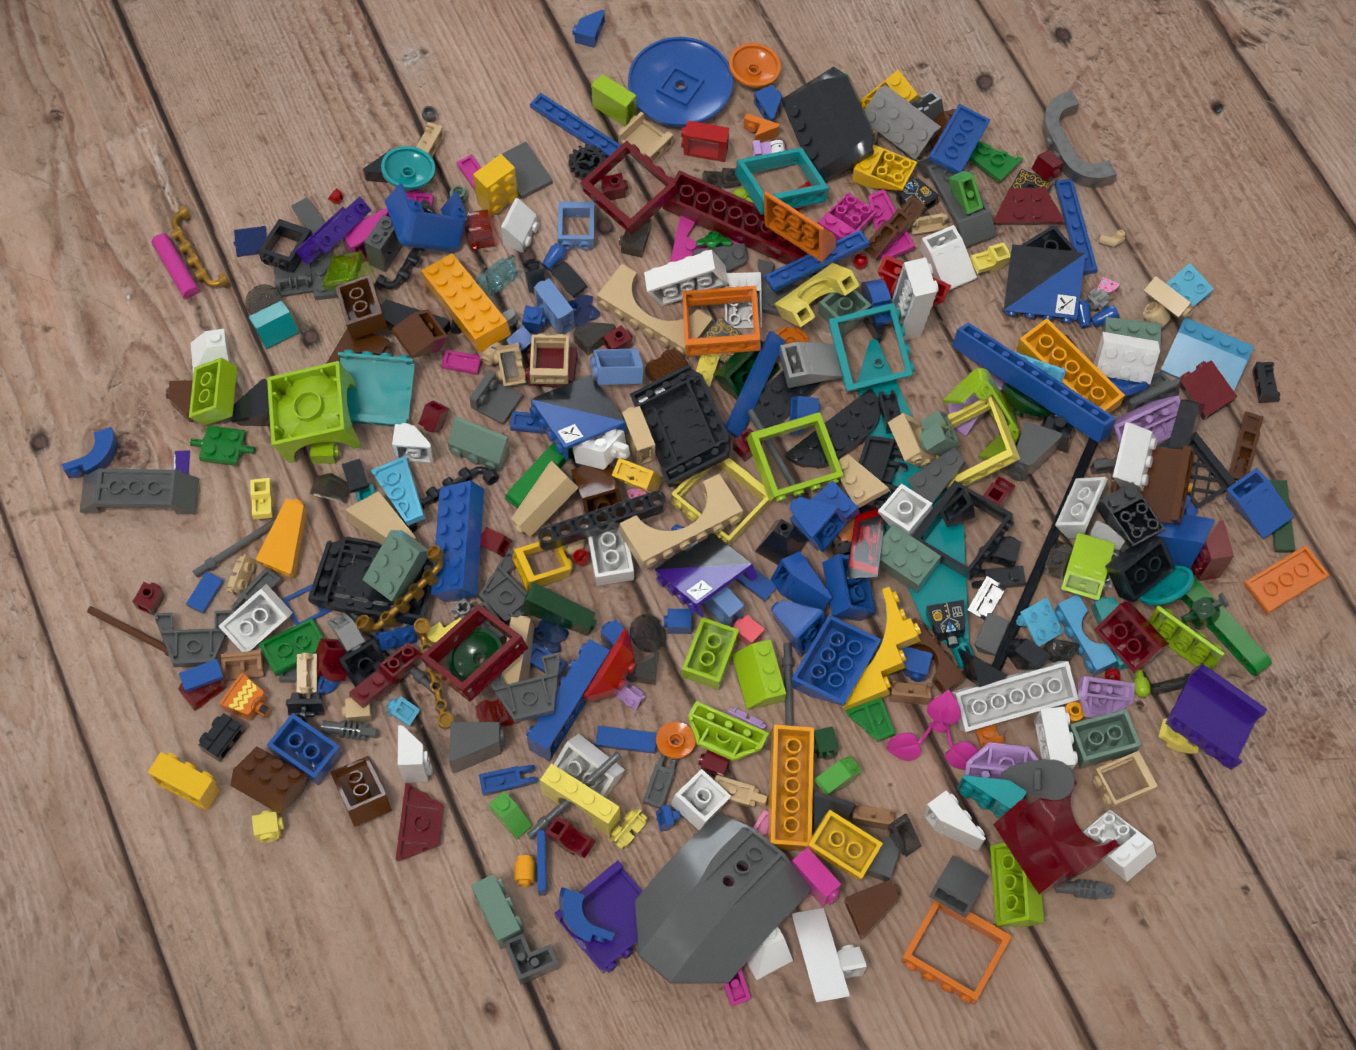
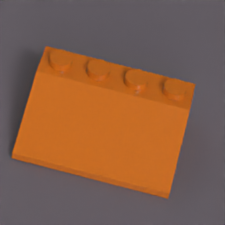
M767 191L763 193L765 226L820 262H823L836 248V237L831 232Z

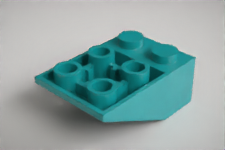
M967 775L962 776L957 790H959L963 797L973 799L980 808L993 812L997 819H1000L1018 801L1022 800L1027 791L1010 780Z

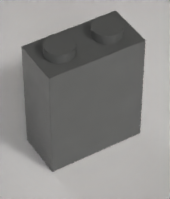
M952 855L929 897L966 918L989 876Z

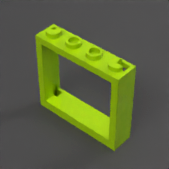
M820 412L752 432L746 438L769 501H784L787 499V496L794 495V497L803 495L804 491L811 489V492L817 491L822 488V485L829 484L832 480L835 483H839V480L844 476ZM815 426L832 473L778 490L760 442Z

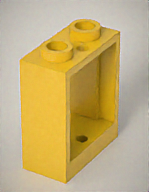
M621 458L618 459L612 476L619 481L648 493L658 491L663 480L654 471Z
M539 542L514 549L512 560L526 591L529 590L532 582L543 586L570 576L573 567L571 560L565 555L564 546L553 549L561 568L535 576L526 556L545 551L539 546Z

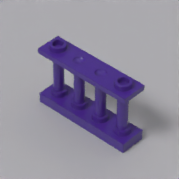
M359 196L346 209L344 207L340 208L303 242L295 252L306 265L313 261L321 252L326 254L371 211L370 207Z

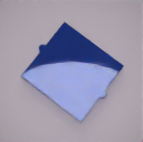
M266 226L234 230L235 241L233 243L236 247L237 257L259 254L258 250L267 238Z

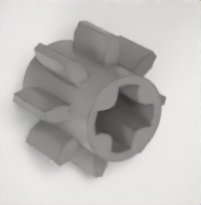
M1094 288L1088 292L1087 302L1090 304V309H1099L1101 311L1107 307L1110 298L1104 289L1097 290Z
M465 598L459 602L454 601L456 607L451 608V611L455 614V620L460 617L463 619L474 609L471 608L473 607V601L467 602Z

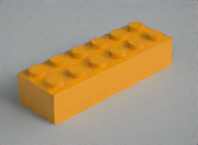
M453 253L421 270L425 285L479 353L511 335L507 320Z
M1047 318L1020 338L1016 350L1020 354L1065 369L1066 373L1063 384L1109 414L1121 405L1125 395Z
M774 725L771 730L767 840L779 850L802 852L806 849L805 847L812 837L814 728Z

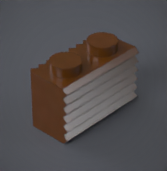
M675 347L670 350L667 349L661 354V357L656 360L652 359L647 363L645 375L651 382H654L688 365V362Z

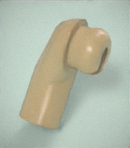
M1117 230L1116 234L1112 237L1101 234L1099 243L1115 247L1125 240L1124 236L1126 234L1123 230Z
M586 539L565 545V554L573 555L576 550L584 549Z

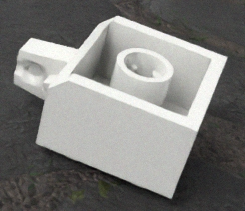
M618 429L611 430L573 446L576 463L602 470L615 458L627 459L630 455L624 431Z

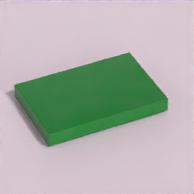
M313 618L258 644L274 675L278 676L297 667V654H315L320 638H324Z

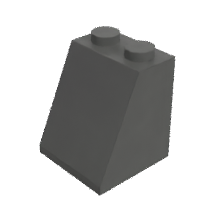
M1026 421L1016 447L1020 460L1010 464L1007 476H1010L1013 480L1025 482L1055 453L1062 433Z
M451 722L449 763L452 773L460 772L502 753V747L506 745V736L504 735V729L500 727V722Z

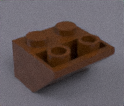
M429 309L414 312L391 330L411 358L439 352L448 339L447 334Z

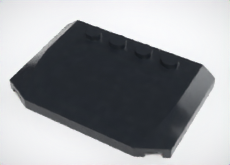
M834 66L782 98L783 107L800 147L807 154L825 183L874 154L872 145L873 141H875V134L852 81Z
M689 365L630 394L634 406H640L655 443V454L669 488L729 458L731 437L705 378Z
M344 537L342 541L337 542L327 541L308 597L309 602L323 609L360 616L367 615L371 618L380 619V615L385 611H389L394 606L395 601H390L363 581V578L382 545L378 542L353 537ZM427 558L413 583H417L422 578L424 571L431 570L434 562ZM427 584L422 588L424 590L422 598L415 599L413 597L408 602L410 604L408 612L401 613L399 611L394 616L396 622L414 625L417 619L425 618L431 599V585Z

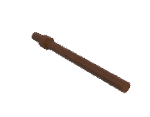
M92 606L88 608L87 613L165 652V655L169 657L163 642Z

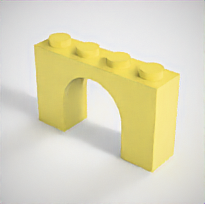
M832 263L774 305L782 319L802 327L815 318L809 306L813 300L831 292L846 296L860 285L852 270Z
M552 763L540 779L543 795L557 804L563 798L572 802L591 818L593 827L610 837L612 830L620 822L619 806Z

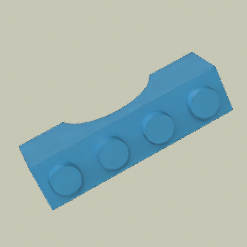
M1076 595L1058 603L1055 614L1058 621L1063 624L1066 636L1073 641L1076 653L1083 658L1086 670L1091 672L1094 677L1105 672L1108 668H1114L1117 659L1107 644L1095 643L1085 636L1082 630V620L1085 618L1088 610L1080 596Z

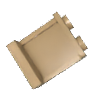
M640 112L638 115L633 116L630 122L619 130L618 143L622 145L625 141H628L631 145L635 144L639 148L640 153L649 156L654 164L673 146V134L669 131L665 134L646 121L644 113Z

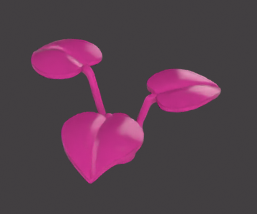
M946 690L943 694L929 702L927 713L933 719V722L929 724L928 729L919 741H917V737L913 733H901L893 737L886 746L887 750L899 759L905 761L915 760L921 754V747L919 745L923 743L932 728H934L935 731L940 733L946 731L948 744L951 749L946 752L945 758L951 766L965 770L966 762L978 752V749L969 742H958L955 746L952 744L949 724H954L960 719L961 710L956 698L949 690Z

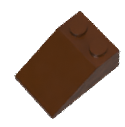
M368 756L330 772L354 827L392 811L387 795Z

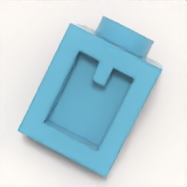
M400 696L389 701L386 706L388 710L385 714L393 716L408 727L420 709Z

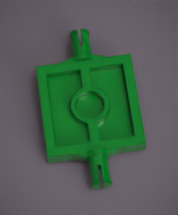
M208 425L202 440L193 438L190 440V446L201 447L199 460L203 462L237 466L239 458L243 453L254 454L255 446L244 445L246 432L240 429Z

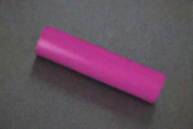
M166 233L156 235L151 241L152 246L183 299L185 300L199 293V287Z

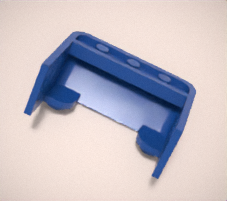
M401 183L385 200L397 238L404 246L445 252H456L461 246L467 214L459 192H455L440 209L442 215L425 213L419 201L408 199L404 186Z

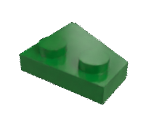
M881 697L846 710L847 716L876 742L896 735Z

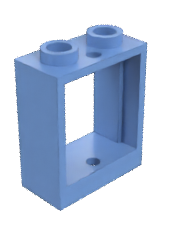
M559 202L558 244L566 250L571 248L594 249L595 202ZM563 217L590 218L589 235H563Z
M549 278L538 282L534 287L536 307L544 308V315L547 316V321L557 334L564 335L575 328L573 308Z
M638 349L593 350V357H590V368H592L593 378H596L598 385L642 384L643 365Z
M727 586L703 603L721 624L733 627L739 618L743 619L744 604Z

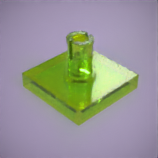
M360 251L332 257L322 287L325 290L335 289L337 285L358 279L357 277L365 257L364 254Z

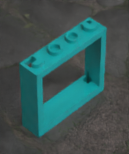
M802 147L737 160L735 175L761 215H764V192L751 174L754 172L798 164L812 186L772 195L792 208L826 202L829 187Z
M894 303L828 320L846 394L911 378L912 372H915L913 361H909L908 354H910L909 345L904 343L903 336H905L904 326H900L898 318H901L898 307L895 308ZM889 311L905 371L853 384L838 324Z

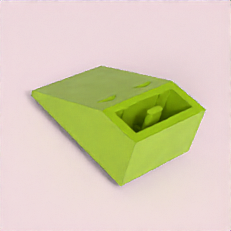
M1078 532L1061 589L1099 600L1107 576L1105 566L1111 561L1116 543Z

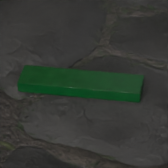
M1269 480L1291 511L1287 480ZM1291 519L1272 533L1274 552L1293 553L1295 551Z

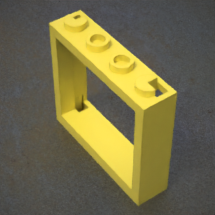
M993 396L985 400L979 399V401L973 404L965 405L958 412L948 414V418L953 428L992 409L1007 449L958 474L954 480L964 486H968L1020 460L1002 409ZM954 480L948 484V486L946 487L947 489L951 486Z
M728 458L716 465L761 500L760 504L729 536L723 531L716 534L713 533L727 545L731 546L773 501H769L763 484ZM712 467L684 480L671 494V502L674 508L677 510L681 509L692 522H695L702 514L687 503L683 497Z

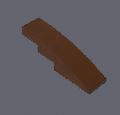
M911 196L901 209L898 208L888 221L885 220L870 238L869 247L863 250L877 260L911 227L927 207L914 196Z
M1247 411L1243 415L1229 469L1230 475L1236 480H1240L1250 473L1264 418Z

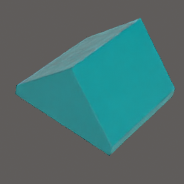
M282 301L248 317L265 349L299 333L290 311Z

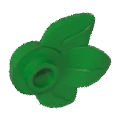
M717 231L709 232L705 238L696 241V246L707 245L712 249L721 244L725 246L732 245L730 238L723 237Z

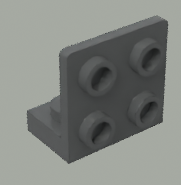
M489 369L469 399L472 409L500 424H504L522 398V394L498 382L496 372Z

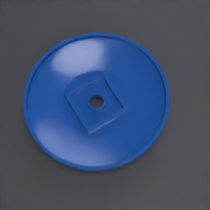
M690 37L665 38L650 44L635 57L628 73V89L636 95L637 108L653 121L675 127H686L687 120L703 123L716 116L729 101L733 87V75L729 70V63L726 58L712 45ZM683 84L685 87L679 89L676 85Z

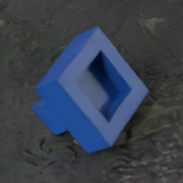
M664 805L656 812L660 832L668 831L674 823H677V820L681 819L680 812H671L670 805Z

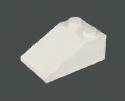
M265 584L218 627L241 652H247L252 650L293 612Z

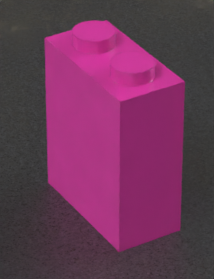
M808 847L792 860L793 866L812 889L810 894L822 907L827 903L829 906L832 905L839 898L841 883Z

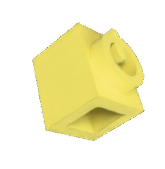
M266 810L259 815L252 816L253 831L257 841L270 843L282 836L281 830L284 829L283 817H279L277 812Z

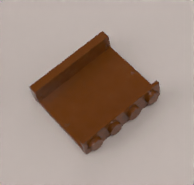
M1184 445L1183 450L1156 447L1152 451L1153 463L1147 472V475H1149L1148 484L1144 486V490L1140 491V493L1161 523L1182 525L1195 453L1192 446ZM1113 481L1111 484V493L1120 489L1116 481Z

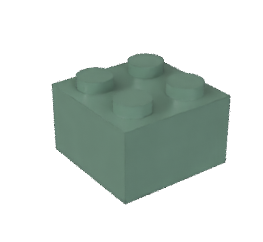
M856 289L846 296L831 292L819 302L818 313L828 322L831 318L871 309L872 305ZM864 318L838 324L840 334L844 337L864 321Z

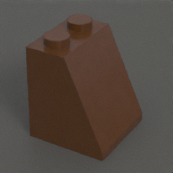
M610 465L604 470L590 466L571 470L573 482L579 487L576 492L583 514L622 502L619 486L615 477L612 476L613 472ZM620 512L616 515L622 517L624 516V513ZM604 518L598 520V522L607 521Z

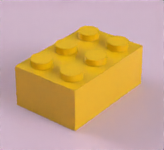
M502 154L473 174L477 204L490 217L500 213L504 207L512 204L515 198H518L515 167Z
M160 752L147 772L153 781L162 788L208 811L220 792L213 776L206 771L200 773L189 762L183 764L172 753L166 755Z
M829 810L805 848L808 847L813 853L859 881L863 878L883 843Z

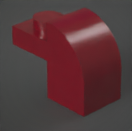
M999 476L994 483H991L983 497L1003 507L1005 501L1014 490L1015 485Z
M320 638L315 653L317 654V675L325 676L326 680L331 682L345 681L347 673L338 659L345 652L338 639Z
M557 816L545 832L563 850L573 856L576 854L582 858L587 856L596 842L592 837L579 832L570 822Z

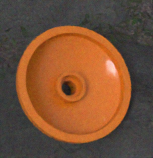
M746 43L740 45L731 53L729 70L739 83L752 88H762L776 81L780 74L781 63L778 55L771 48L759 43Z

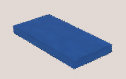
M959 104L928 160L954 174L962 172L991 119Z

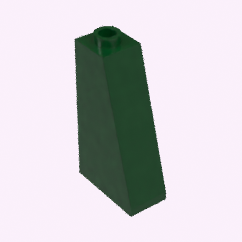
M532 582L520 610L523 613L585 636L589 630L593 631L597 621L594 619L595 612Z

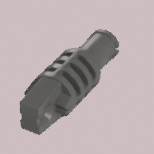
M323 720L321 726L322 733L339 734V737L366 741V737L377 738L378 735L377 729L369 728V724L347 720L332 722Z
M1077 879L1074 882L1066 881L1058 885L1064 888H1055V893L1074 894V897L1084 899L1113 898L1114 895L1113 885L1092 880Z

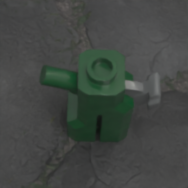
M1220 593L1217 601L1209 597H1203L1195 601L1190 612L1181 616V620L1183 623L1191 621L1195 629H1202L1208 626V620L1210 624L1217 621L1220 617L1219 607L1222 605L1225 608L1229 606L1224 594Z

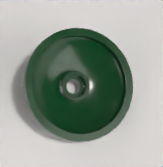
M1003 383L1001 386L1007 402L1014 407L1013 412L1023 417L1025 414L1034 418H1044L1051 415V411L1033 401L1013 386Z
M476 628L449 653L448 665L452 675L461 682L467 679L503 646L500 638L490 630ZM484 658V661L480 663V659Z

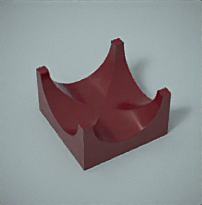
M1072 791L1067 797L1060 800L1040 798L1029 805L1025 799H1022L993 824L1039 895L1094 868L1120 846L1116 839L1107 843H1101L1092 840L1083 833L1072 814Z

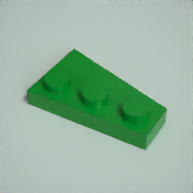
M979 141L969 161L1000 184L1022 163L1023 158L1019 156L1015 158L1008 155L1006 151L1002 150L1000 152L993 149L991 145Z

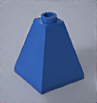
M802 497L794 499L790 503V511L822 553L847 524L839 509L834 505Z
M785 600L776 602L771 608L774 620L797 654L802 657L810 648L825 622L824 611Z

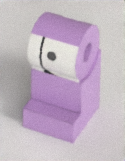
M755 140L752 142L753 157L786 150L782 140L760 143V140Z

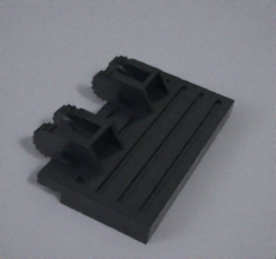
M867 436L859 463L882 483L892 484L896 470L906 471L908 468L906 464L894 461V459L904 461L901 451H894L900 450L895 439ZM885 484L890 491L888 493L893 494L898 486ZM882 495L862 507L879 510L890 496Z

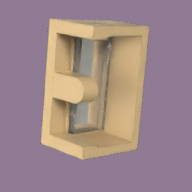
M519 342L498 346L497 352H494L495 363H499L500 370H497L499 381H503L504 386L526 383Z

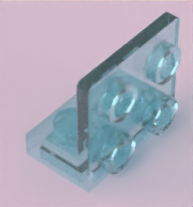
M511 254L507 259L503 257L475 279L476 283L490 296L498 293L506 283L513 281L517 276L515 256Z

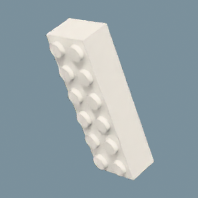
M926 257L904 262L891 303L895 304V308L898 307L901 318H898L900 326H904V341L921 337L928 315H930V309L933 307L936 293L938 292V284L936 280L933 281L932 266L930 263L928 264Z
M1058 661L1041 666L1039 669H1030L1007 676L1006 679L982 687L973 685L951 692L960 706L961 716L957 722L960 731L964 732L1038 712L1040 709L1052 708L1079 700L1068 661Z

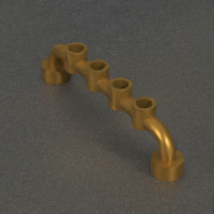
M184 205L178 207L179 211L171 219L173 230L170 232L175 241L180 240L181 244L178 246L183 254H188L189 257L186 260L191 268H196L197 271L194 274L199 282L203 280L209 287L223 285L226 288L231 285L224 272L217 275L219 279H210L178 224L181 218L187 220L191 216Z
M438 545L431 546L427 550L426 556L431 562H436L431 570L424 571L422 578L417 583L411 584L408 592L403 597L397 598L394 606L389 611L383 612L377 623L373 624V621L367 615H362L355 622L357 628L361 632H376L385 625L392 627L396 623L394 616L399 611L401 613L409 611L410 604L408 602L413 597L415 599L423 597L424 590L422 588L425 585L429 584L432 586L437 583V574L443 566V550Z
M419 618L414 623V631L420 637L422 645L421 654L423 655L425 653L423 650L432 646L429 644L427 633L430 631V623L425 618ZM425 667L431 681L430 690L436 700L435 710L439 713L438 725L442 729L451 728V722H454V718L451 713L446 711L447 702L443 699L442 683L438 680V676ZM438 685L440 688L435 690L433 686ZM443 704L444 708L440 709L437 706Z

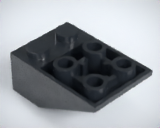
M1134 482L1101 498L1096 506L1106 524L1132 547L1165 530Z

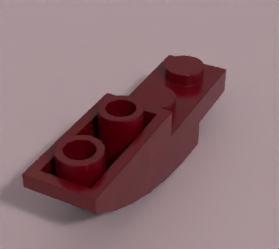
M409 642L380 663L377 671L349 692V696L362 708L375 699L377 701L380 700L404 678L418 662L422 654Z

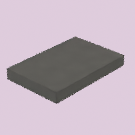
M527 142L502 153L515 167L517 190L522 199L553 184L552 178Z

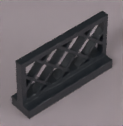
M1196 432L1192 448L1197 455V462H1193L1192 466H1196L1195 475L1191 474L1190 478H1194L1192 494L1187 492V495L1191 497L1190 502L1194 507L1199 509L1224 493L1236 481ZM1170 438L1161 443L1160 446L1168 447ZM1198 466L1208 469V477L1197 475ZM1196 479L1207 480V488H1195ZM1210 481L1218 482L1222 488L1218 491L1209 490ZM1194 491L1206 493L1205 499L1198 503L1193 497Z

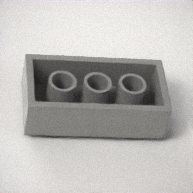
M886 85L876 91L864 110L871 127L915 160L923 155L941 126Z

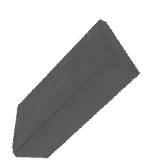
M988 613L975 642L977 651L996 656L1010 622L993 613Z

